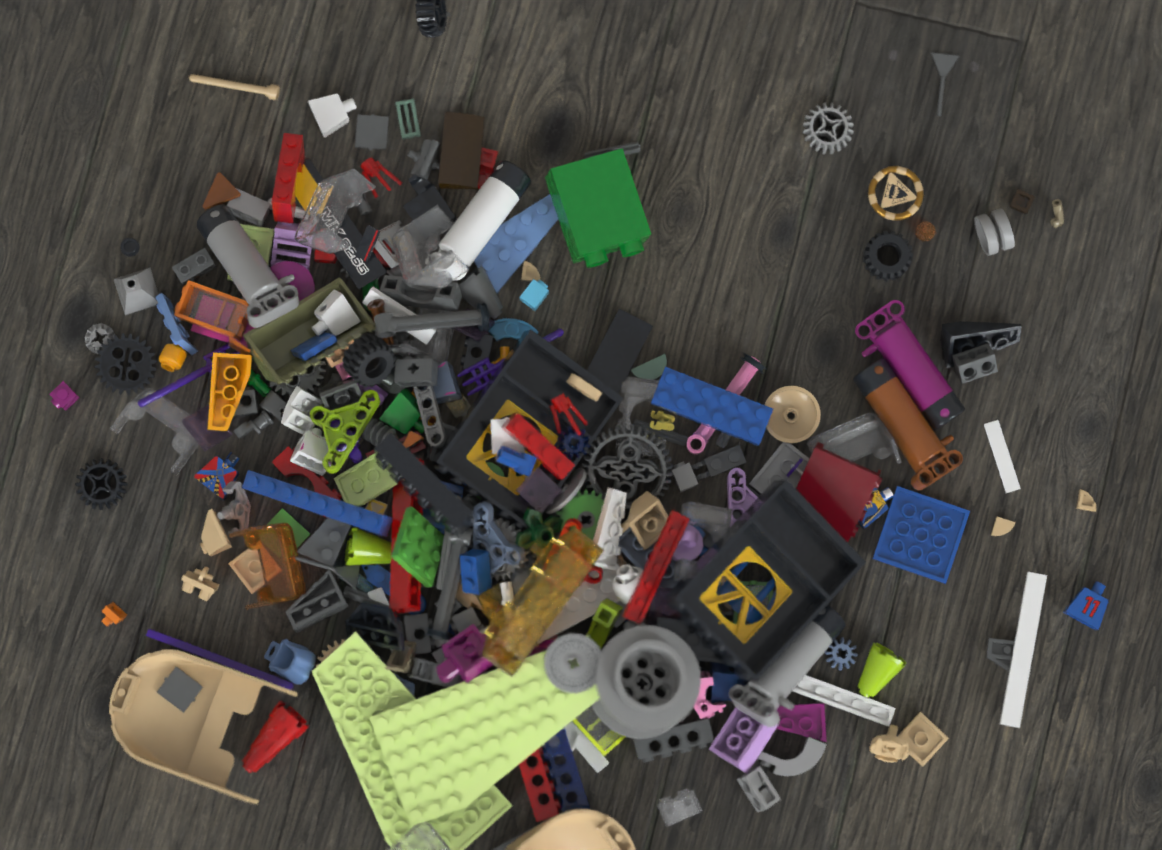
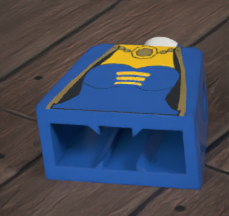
M874 487L872 494H874L873 500L870 505L866 504L864 508L867 511L863 521L858 520L862 529L868 527L889 509L885 502L894 497L889 487L880 492Z

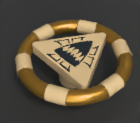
M890 166L880 170L872 178L868 188V198L870 205L877 214L885 219L897 221L911 217L920 208L924 190L921 181L911 170L900 166ZM893 173L909 177L914 183L916 195ZM889 174L880 207L875 195L876 185L885 175ZM915 200L914 204L903 213L896 214L883 210V208Z

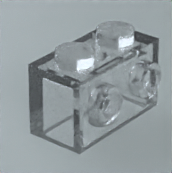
M688 788L677 792V797L671 799L669 795L659 800L661 804H658L657 807L666 827L702 812L694 790L689 791Z

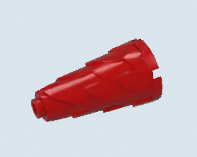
M279 701L269 714V718L260 730L259 735L250 745L249 751L242 760L244 763L242 767L247 772H257L295 738L297 739L309 727V724H305L307 721L291 706L287 709L284 708L285 702Z

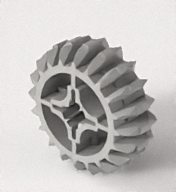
M823 103V109L816 105V111L811 109L809 111L810 115L805 116L808 122H803V126L807 128L803 130V134H809L805 137V141L812 140L809 146L817 145L815 149L817 152L820 147L823 148V154L826 153L827 149H829L830 154L834 153V148L838 152L841 151V146L845 148L847 146L846 141L850 142L852 139L849 135L854 133V130L849 129L854 126V123L848 122L852 117H845L847 110L845 109L840 112V105L837 106V109H834V103H831L829 108H827L826 103ZM827 115L835 116L838 119L830 120ZM819 117L821 127L814 132L813 122ZM826 125L832 127L831 132L825 131ZM843 125V135L837 140L835 130ZM825 136L832 142L822 141L818 137Z

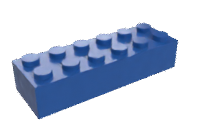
M668 367L664 368L651 405L757 446L760 445L773 408Z

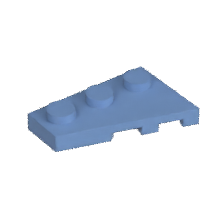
M163 293L155 296L158 302L156 306L165 317L163 322L172 333L170 338L175 345L178 344L191 355L197 353L196 346H193L187 340L190 337L187 330L178 323L181 320L174 316L175 308L170 299Z

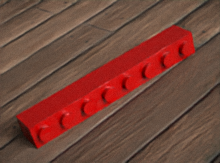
M400 482L393 487L391 555L406 508L413 507L423 516V509L417 503L418 499L414 495L410 497L403 490L404 486ZM391 557L390 608L402 614L420 611L421 583Z

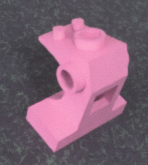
M700 671L701 686L694 709L700 719H708L714 716L716 711H719V713L723 712L726 704L724 702L711 703V701L706 699L705 692L708 686L713 685V677L708 671Z

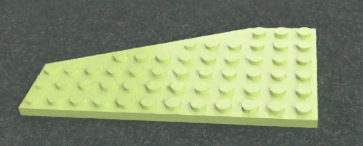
M356 632L312 671L384 838L393 850H464L513 806L493 784L468 806L411 827L369 717L416 700V698L391 670L386 669L384 662Z
M546 650L477 676L469 683L465 681L369 717L410 826L414 827L468 806L600 698L596 684L580 693H568L555 687L548 679L544 668ZM576 658L568 661L571 664L570 668L579 667Z

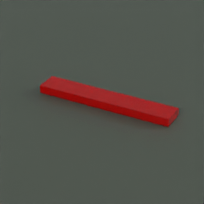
M671 510L637 586L622 614L623 617L641 625L690 518Z

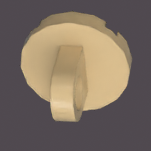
M890 724L887 735H879L871 741L870 752L874 753L877 759L894 763L898 759L903 761L908 757L909 745L905 740L897 737L898 726Z

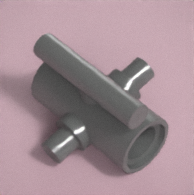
M424 139L420 151H408L407 156L415 162L410 174L411 176L416 174L428 180L432 169H440V162L436 159L441 147L438 141Z

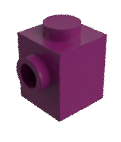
M64 381L49 394L53 398L51 402L58 409L62 407L65 411L80 398Z

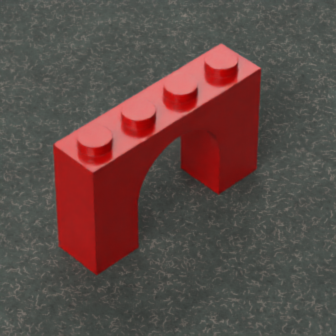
M284 133L272 197L273 216L276 222L291 224L294 222L297 172H302L305 158L303 135Z

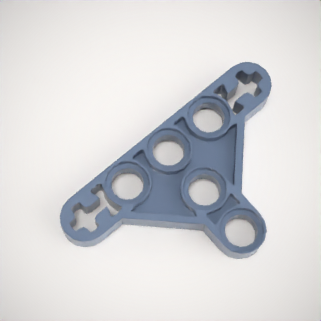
M483 501L474 507L473 549L481 550L480 543H483L486 550L489 551L492 585V575L506 563L516 565L524 561L525 552L522 547L508 542L493 521L494 511L492 505ZM481 524L485 526L486 534L481 532ZM496 547L502 550V556L497 554ZM512 551L518 553V560L513 558Z

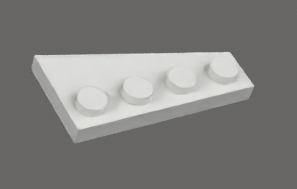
M608 488L587 563L615 571L619 569L617 555H620L621 547H618L619 536H622L623 532L621 519L624 518L627 493Z

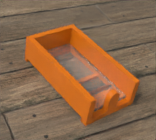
M188 280L182 289L181 299L175 306L174 316L180 320L241 341L248 324L247 308L249 304L240 298Z

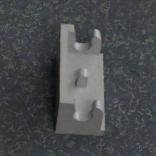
M237 189L241 193L240 197L230 200L227 206L234 216L262 227L269 214L271 204Z

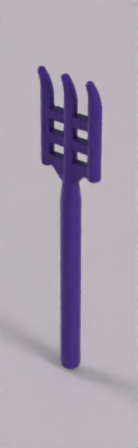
M559 328L544 336L543 339L551 342L562 336L564 331ZM485 358L457 375L458 377L469 372L473 376L463 383L462 386L469 385L475 381L478 385L467 395L470 396L484 389L489 382L487 375L490 373L493 376L504 359L496 364H492L489 362V358ZM484 364H486V366H487V368H488V369L485 370V371H484V369H483V367H482V365H484ZM477 368H478L479 371H480V373H479L478 375H477V373H476V371H475V369H477ZM482 377L485 381V383L483 384L480 381V378Z
M226 344L203 356L204 360L207 361L205 367L199 368L138 401V405L144 407L205 373H212V361L210 358L213 357V353H226L225 350L230 348V346ZM235 351L231 354H239V352Z

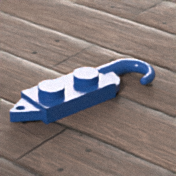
M378 564L361 565L367 576L366 580L377 588L382 587L383 591L390 596L391 573ZM422 594L420 596V611L409 612L408 614L418 615L424 612L426 600Z

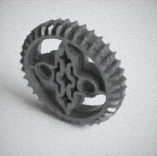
M623 424V430H620L619 426L616 425L614 432L612 428H608V435L602 431L601 435L603 438L599 436L595 438L597 443L592 442V448L587 449L586 452L588 454L584 455V459L587 461L583 462L582 466L586 467L584 469L587 472L585 481L588 483L586 488H592L589 491L590 494L594 490L595 496L601 493L602 500L606 497V493L600 488L595 478L594 469H597L602 477L615 480V490L627 493L625 509H629L628 512L630 513L631 505L634 501H627V499L635 495L638 482H651L657 476H660L658 484L650 492L660 500L658 495L663 497L665 495L663 490L669 489V486L665 483H671L669 477L673 475V472L669 469L673 468V464L668 463L672 461V457L667 456L669 450H663L666 444L662 443L659 445L661 438L658 437L654 440V432L649 436V429L647 428L643 433L641 432V426L634 430L633 424H631L630 429H626V424ZM619 437H628V439L619 444L617 456H603L598 462H595L598 452L606 443ZM635 437L644 440L653 447L660 459L661 469H658L653 461L640 458L641 446L634 440ZM626 447H633L635 451L632 454H627L624 449ZM607 464H611L610 470H606ZM626 466H630L629 472H625ZM645 468H649L648 474H644ZM628 484L631 488L628 491H623L620 486Z

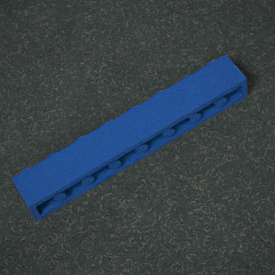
M250 470L247 471L242 486L243 489L386 537L393 518Z

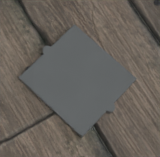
M375 114L358 115L355 148H366L370 151L373 149L386 150L389 117L375 116Z
M175 667L168 678H164L165 682L157 693L184 713L189 705L195 702V697L203 686L178 667Z

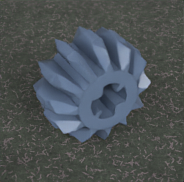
M843 637L840 638V644L835 639L833 641L834 646L830 645L828 647L831 651H825L824 653L825 655H831L830 658L826 659V662L833 660L834 662L831 667L834 668L838 664V670L840 671L843 668V664L846 669H849L848 661L851 664H855L856 661L851 657L858 656V653H852V650H855L857 647H849L851 640L844 644ZM838 649L846 652L844 659L837 657Z

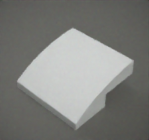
M296 386L286 404L281 423L302 435L306 431H311L315 424L310 418V411L316 406H322L324 404L322 399Z

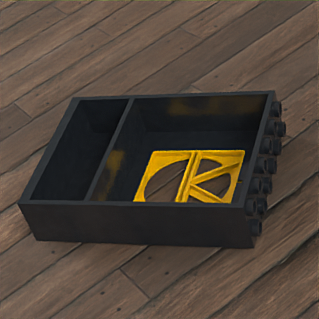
M533 330L524 331L431 463L435 465L433 468L439 473H447L450 476L449 480L454 484L466 487L464 491L469 495L480 497V502L490 503L497 510L495 513L503 519L506 518L513 521L511 525H516V529L527 530L529 527L523 519L527 508L537 510L541 514L544 512L624 398ZM571 374L580 377L602 393L597 402L586 397L566 382ZM563 393L566 397H569L571 403L588 422V425L585 426L572 409L568 408L581 432L580 435L576 433L565 412L559 413L558 410L556 411L561 434L557 433L553 413L549 407L552 405L550 400ZM513 413H519L530 418L537 424L541 434L575 466L563 480L554 477L543 467L538 459L535 462L530 477L525 475L517 477L516 472L511 467H509L508 477L497 475L486 464V460L495 457L497 454H492V449L483 452L486 433L491 434L490 420L500 419ZM530 489L534 492L532 497L529 496Z
M774 480L664 598L668 601L667 605L673 611L677 610L681 614L680 618L687 625L691 624L695 628V634L701 639L704 637L709 642L707 646L712 651L718 652L722 656L721 660L727 666L731 665L735 669L734 673L741 680L757 681L866 562L787 480ZM743 562H755L769 570L776 584V597L770 611L729 571L730 568ZM724 576L737 590L718 596L716 594L717 587ZM743 597L737 624L731 623L721 614L718 604ZM751 603L763 618L756 623L746 625L745 621Z

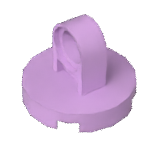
M687 525L674 552L673 560L680 563H688L696 559L701 553L703 538L695 527Z

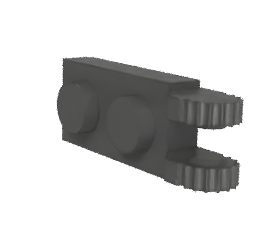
M740 445L705 458L704 461L692 465L691 468L692 470H697L706 465L708 472L696 476L697 481H700L747 462Z

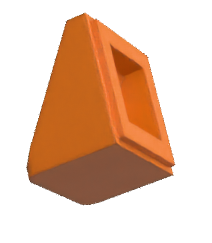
M410 431L403 445L409 450L422 442L424 438Z

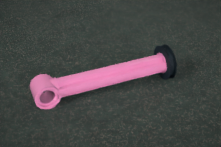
M743 353L745 355L743 358L740 357L744 364L725 389L737 395H741L757 371L764 374L762 370H767L760 361L746 353ZM701 424L696 432L688 438L686 443L687 450L693 455L701 454L715 429ZM699 440L701 448L698 450L693 449L690 445L691 441Z

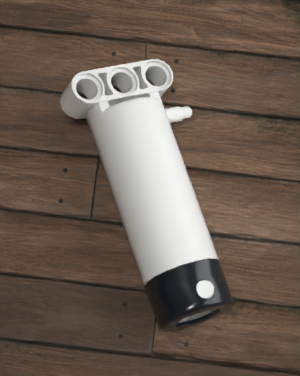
M500 161L440 241L439 251L433 252L427 257L424 263L425 266L439 278L455 281L462 279L467 273V267L471 266L531 185L530 177L520 167L510 161Z

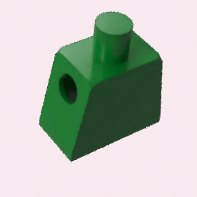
M407 388L397 395L379 418L403 434H407L412 428L420 434L425 431L423 422L420 419L421 414L417 399Z

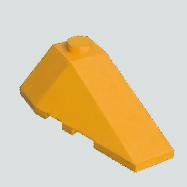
M213 353L208 430L228 431L251 375L252 355Z

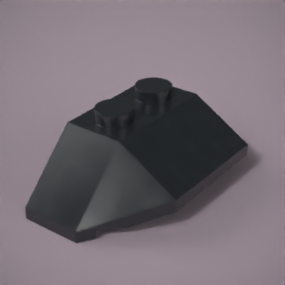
M363 602L345 620L347 639L356 632L367 644L398 651L405 650L402 621L392 608Z

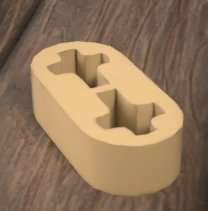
M571 374L566 381L570 386L595 402L602 395L599 390L575 374Z

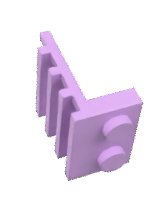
M278 222L273 239L271 267L279 262L286 261L276 259V255L280 254L305 258L306 264H299L309 271L316 226H312L311 223L301 222L300 224ZM280 243L306 247L307 253L280 249L277 246Z

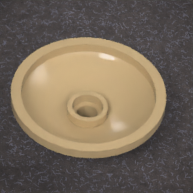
M798 386L779 388L765 402V406L773 408L766 429L779 441L785 443L802 442L808 439L819 425L821 416L819 404L816 398L804 388ZM793 413L794 419H789L787 414Z

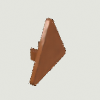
M219 172L209 190L203 208L206 210L240 197L241 193Z

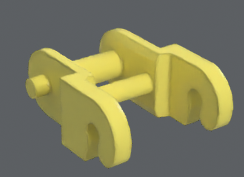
M655 411L651 412L653 419L660 420L656 422V425H654V421L650 422L652 429L660 431L661 429L667 431L674 429V416L664 414L663 411H658L656 415Z

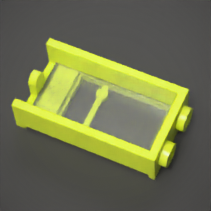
M592 706L572 720L603 756L625 738V736L609 729L595 714Z

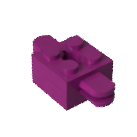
M472 624L442 645L446 660L436 667L438 678L442 682L447 683L460 675L466 683H469L473 678L496 664L498 656L495 649L504 643L502 630L494 626L482 634Z

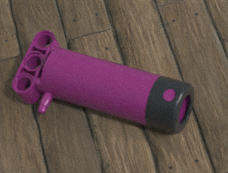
M898 300L890 301L856 326V335L863 340L870 339L873 343L861 354L863 357H866L876 350L879 351L932 429L936 431L963 413L965 407L901 317L905 312L904 304ZM899 304L901 306L900 313L893 314L891 306ZM884 315L885 323L877 325L875 323L876 316ZM862 326L869 327L870 332L867 336L860 335L859 329Z

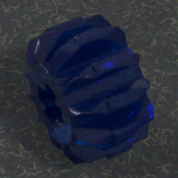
M567 426L568 433L561 430L564 438H557V441L563 442L558 445V449L564 448L562 451L564 455L569 452L570 459H572L573 453H576V457L580 458L579 451L586 454L587 452L583 447H590L588 442H584L590 439L589 435L583 436L586 432L584 429L578 435L575 429L572 431L571 427ZM571 438H575V440H577V439L579 440V441L576 442V446H572V444H571V445L568 444V443L571 442Z

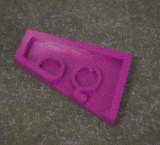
M824 703L796 704L792 710L782 705L777 708L776 711L779 714L780 721L776 729L827 742Z

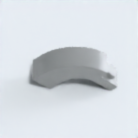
M807 737L800 754L791 760H781L764 752H761L757 759L761 760V765L771 768V765L775 766L772 774L795 776L808 771L816 765L822 757L827 744Z

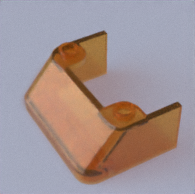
M288 523L249 527L229 534L230 538L243 536L246 546L250 550H258L266 587L258 590V602L245 606L246 610L296 600L306 593L300 561L295 559L298 553L293 530Z

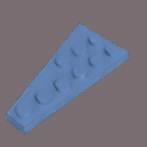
M550 194L501 224L474 260L478 268L481 265L485 268L497 294L559 220Z

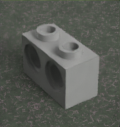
M761 766L749 770L748 773L743 774L737 779L757 812L767 810L781 800Z

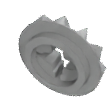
M102 323L87 329L84 337L88 349L96 354H99L97 350H104L99 341L95 342L97 338L96 332L101 336L107 335L103 338V344L106 346L109 345L108 338L112 342L115 341V333L112 328Z

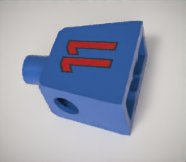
M1095 581L1091 590L1083 587L1063 613L1093 630H1098L1108 604V600L1101 596L1106 586Z

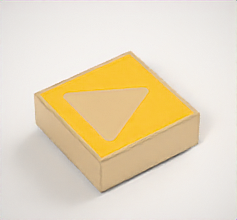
M373 499L367 503L365 509L384 515L388 504Z

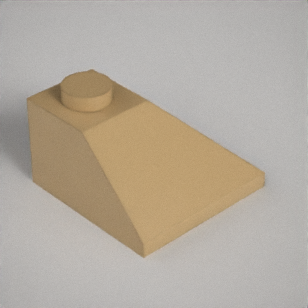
M648 491L632 502L627 522L644 550L658 540L668 515L660 500Z
M213 509L208 510L201 535L203 543H200L204 554L208 553L211 557L232 547L220 519H218L217 513Z

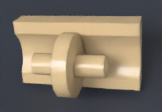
M206 566L202 571L196 568L194 573L188 570L181 579L184 581L183 591L192 593L195 587L200 588L201 591L198 597L205 601H208L212 594L218 590L219 584L212 581L214 576L208 574L209 568Z

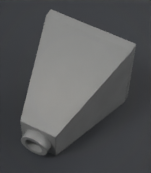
M151 268L114 279L125 315L158 304L155 296L159 295Z

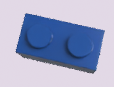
M471 549L461 554L460 567L463 593L479 595L492 588L489 551Z

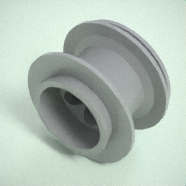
M637 626L627 629L616 635L601 650L595 676L596 688L600 698L591 706L598 718L609 729L622 736L634 739L659 736L683 720L697 701L701 686V675L697 659L686 642L667 629L656 626ZM638 660L645 663V669L637 666ZM621 670H626L629 673V679L621 676ZM654 670L661 671L662 678H657L654 675ZM640 682V684L644 685V687L640 689V686H637L636 684ZM624 689L629 691L630 697L627 695ZM655 689H660L663 692V698L656 696ZM639 699H644L647 702V706L639 704Z

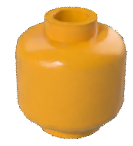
M166 344L159 356L161 367L170 372L180 370L187 357V353L178 344Z

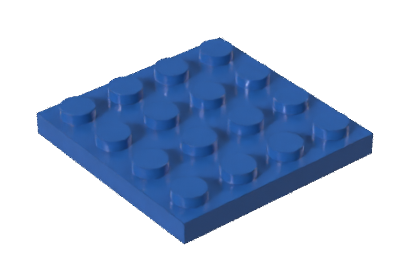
M896 486L894 497L892 498L872 559L946 584L970 511Z

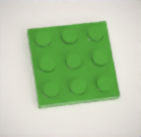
M408 507L405 510L391 557L426 588L432 587L441 558L444 535L413 507Z

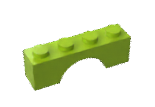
M608 598L600 603L592 618L593 621L590 629L586 634L590 635L591 640L597 644L600 651L624 608Z

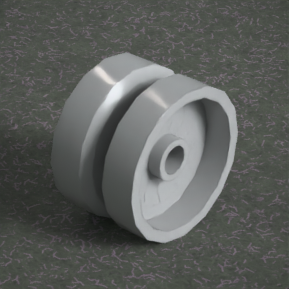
M1002 208L993 210L990 217L985 213L975 217L976 232L983 251L987 256L997 254L999 247L1004 251L1015 247L1012 228Z

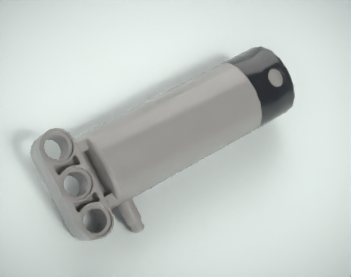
M217 205L211 207L199 217L197 229L249 304L247 317L252 327L259 328L298 307L299 296L297 288L287 285L295 279L294 275L285 276L280 280L276 278L228 206Z
M826 605L757 681L750 680L745 687L735 685L729 690V697L734 706L766 727L776 726L780 721L779 714L776 711L780 705L790 710L794 708V704L786 699L787 696L846 627L843 618L833 608Z

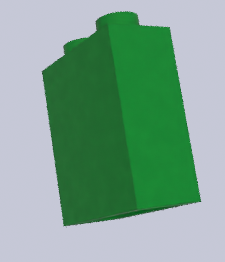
M623 148L550 169L545 177V181L573 264L585 261L587 268H593L608 262V253L620 250L622 257L626 258L644 251L642 243H645L650 237L651 231Z

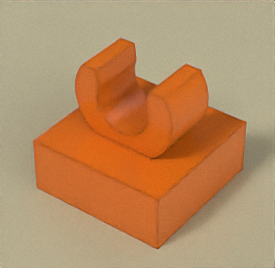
M112 602L102 610L106 616L101 622L106 626L113 622L117 624L123 621L127 614Z

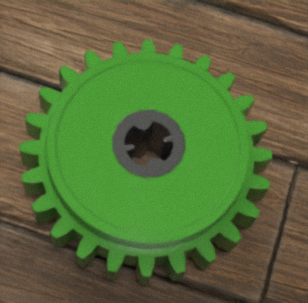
M587 490L584 491V494L578 491L577 496H574L561 508V512H556L563 520L560 530L563 529L565 522L570 518H576L580 522H583V519H581L583 516L591 518V524H582L578 537L582 547L585 548V552L588 551V547L592 546L604 500L601 499L602 494L600 493L598 496H595L594 490L591 494H588ZM572 525L568 534L572 535L576 526Z

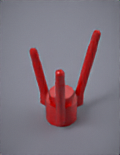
M372 157L365 160L360 166L363 169L362 175L365 177L375 198L378 195L369 176H376L384 187L391 191L390 186L379 174L380 170L399 185H402V182Z
M563 393L550 400L552 405L549 407L553 413L557 433L561 434L556 410L559 413L565 412L576 433L580 435L581 432L568 408L572 409L585 426L588 425V422L571 403L569 397H566Z

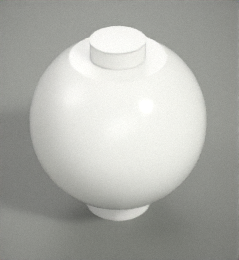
M623 565L617 570V575L613 581V590L616 597L622 603L628 604L643 569Z

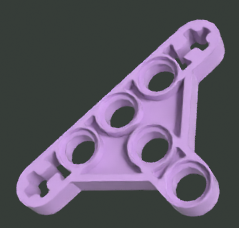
M733 468L727 475L728 529L737 521L732 516V512L739 510L743 514L758 498L746 486V475L740 468ZM737 473L741 478L738 480V486L732 488L731 486H735V478H732V476ZM732 492H740L742 499L735 501L732 498Z

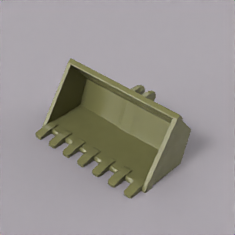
M339 277L299 301L298 307L259 328L252 329L244 334L243 337L247 342L248 349L251 350L250 355H252V359L265 379L281 384L292 381L291 377L296 374L302 375L306 372L307 367L320 364V359L333 356L335 350L348 347V342L356 338L359 339L366 331L372 332L376 330V326ZM334 289L342 293L360 319V322L335 336L337 339L336 343L311 358L303 360L293 356L290 351L291 349L317 335L312 330V326L319 322L314 314L317 307Z

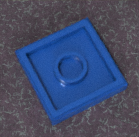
M323 332L320 336L315 335L290 351L293 356L307 360L336 343L337 339L335 335Z

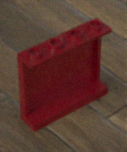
M817 442L796 490L848 542L850 537H855L859 529L856 526L858 520L863 521L867 511L864 508L866 504L870 505L873 500L874 494H872L874 487L878 489L882 478L879 477L881 470H878L876 473L823 449L825 444Z

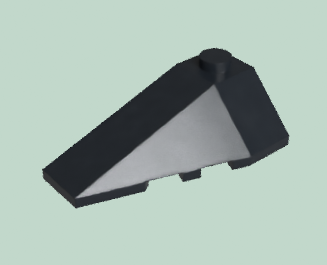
M966 321L942 324L940 341L945 366L947 368L954 367L953 355L985 344H989L992 350H1001L1019 342L1022 325Z

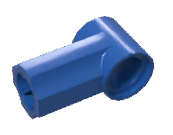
M501 446L496 455V462L511 467L515 472L529 477L537 460L532 455L523 452L519 453L505 446Z

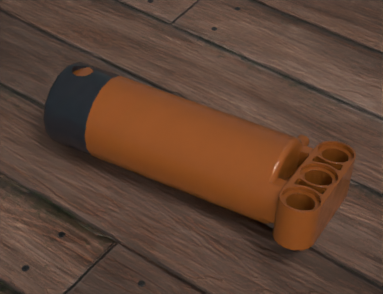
M885 358L871 364L853 378V381L916 474L911 478V484L914 489H925L962 464L963 456L959 451L951 450L948 452L945 448L946 445L954 440V437L949 435L941 440L938 438ZM949 457L954 460V464L949 461ZM934 467L939 469L940 474L935 471ZM919 476L924 478L925 483L920 481Z

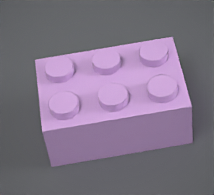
M735 707L709 750L743 772L748 773L779 724L774 727H766Z

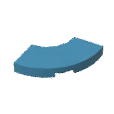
M499 319L489 323L488 332L497 342L506 338L519 340L524 331L527 330L539 333L532 325L518 319Z

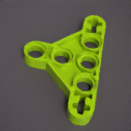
M375 390L365 391L360 400L354 404L331 411L322 406H316L310 411L312 422L323 428L328 452L322 462L328 473L333 474L341 469L380 405V397ZM374 396L375 401L368 402L367 399ZM321 411L324 413L322 419H314V415L317 412ZM359 412H366L364 419L359 420L356 418ZM333 420H340L338 427L333 428L330 426ZM349 428H356L357 431L354 435H347ZM339 444H346L347 448L345 451H337ZM335 461V463H336L335 466H334V465L329 466V464H328L329 462Z

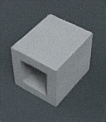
M681 462L674 465V469L671 470L673 472L672 476L680 493L698 486L690 463L685 464Z

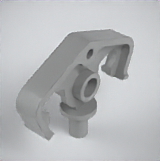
M236 481L229 482L223 488V492H227V494H232L235 489V500L231 501L229 505L224 506L222 511L217 513V517L220 520L224 518L227 520L238 519L239 529L234 527L232 531H228V534L245 536L248 532L251 505L245 490L242 488V483Z

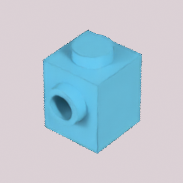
M533 279L520 296V301L536 311L549 294L548 286L541 280L537 282Z

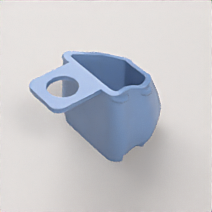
M288 639L282 640L280 644L272 641L264 656L265 659L270 661V671H274L285 680L294 684L304 683L309 678L316 662V656L313 652L302 645L290 642ZM275 647L274 653L270 656L271 649Z

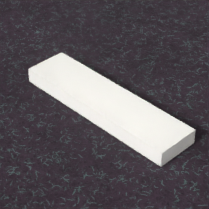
M373 286L362 302L367 306L373 300L382 299L385 303L384 309L386 313H392L395 317L416 315ZM437 329L406 332L427 345Z

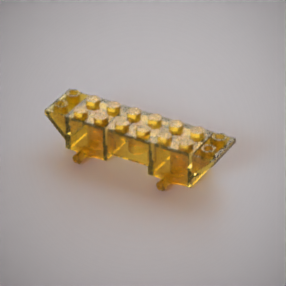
M573 528L557 539L553 538L548 546L543 549L536 543L532 544L535 548L530 547V550L538 556L535 564L530 569L533 571L512 601L510 603L507 601L497 613L490 607L484 610V614L492 620L484 632L487 636L482 656L510 677L514 676L533 648L538 646L540 638L575 590L582 585L581 583H584L583 579L604 552L603 548L577 528Z

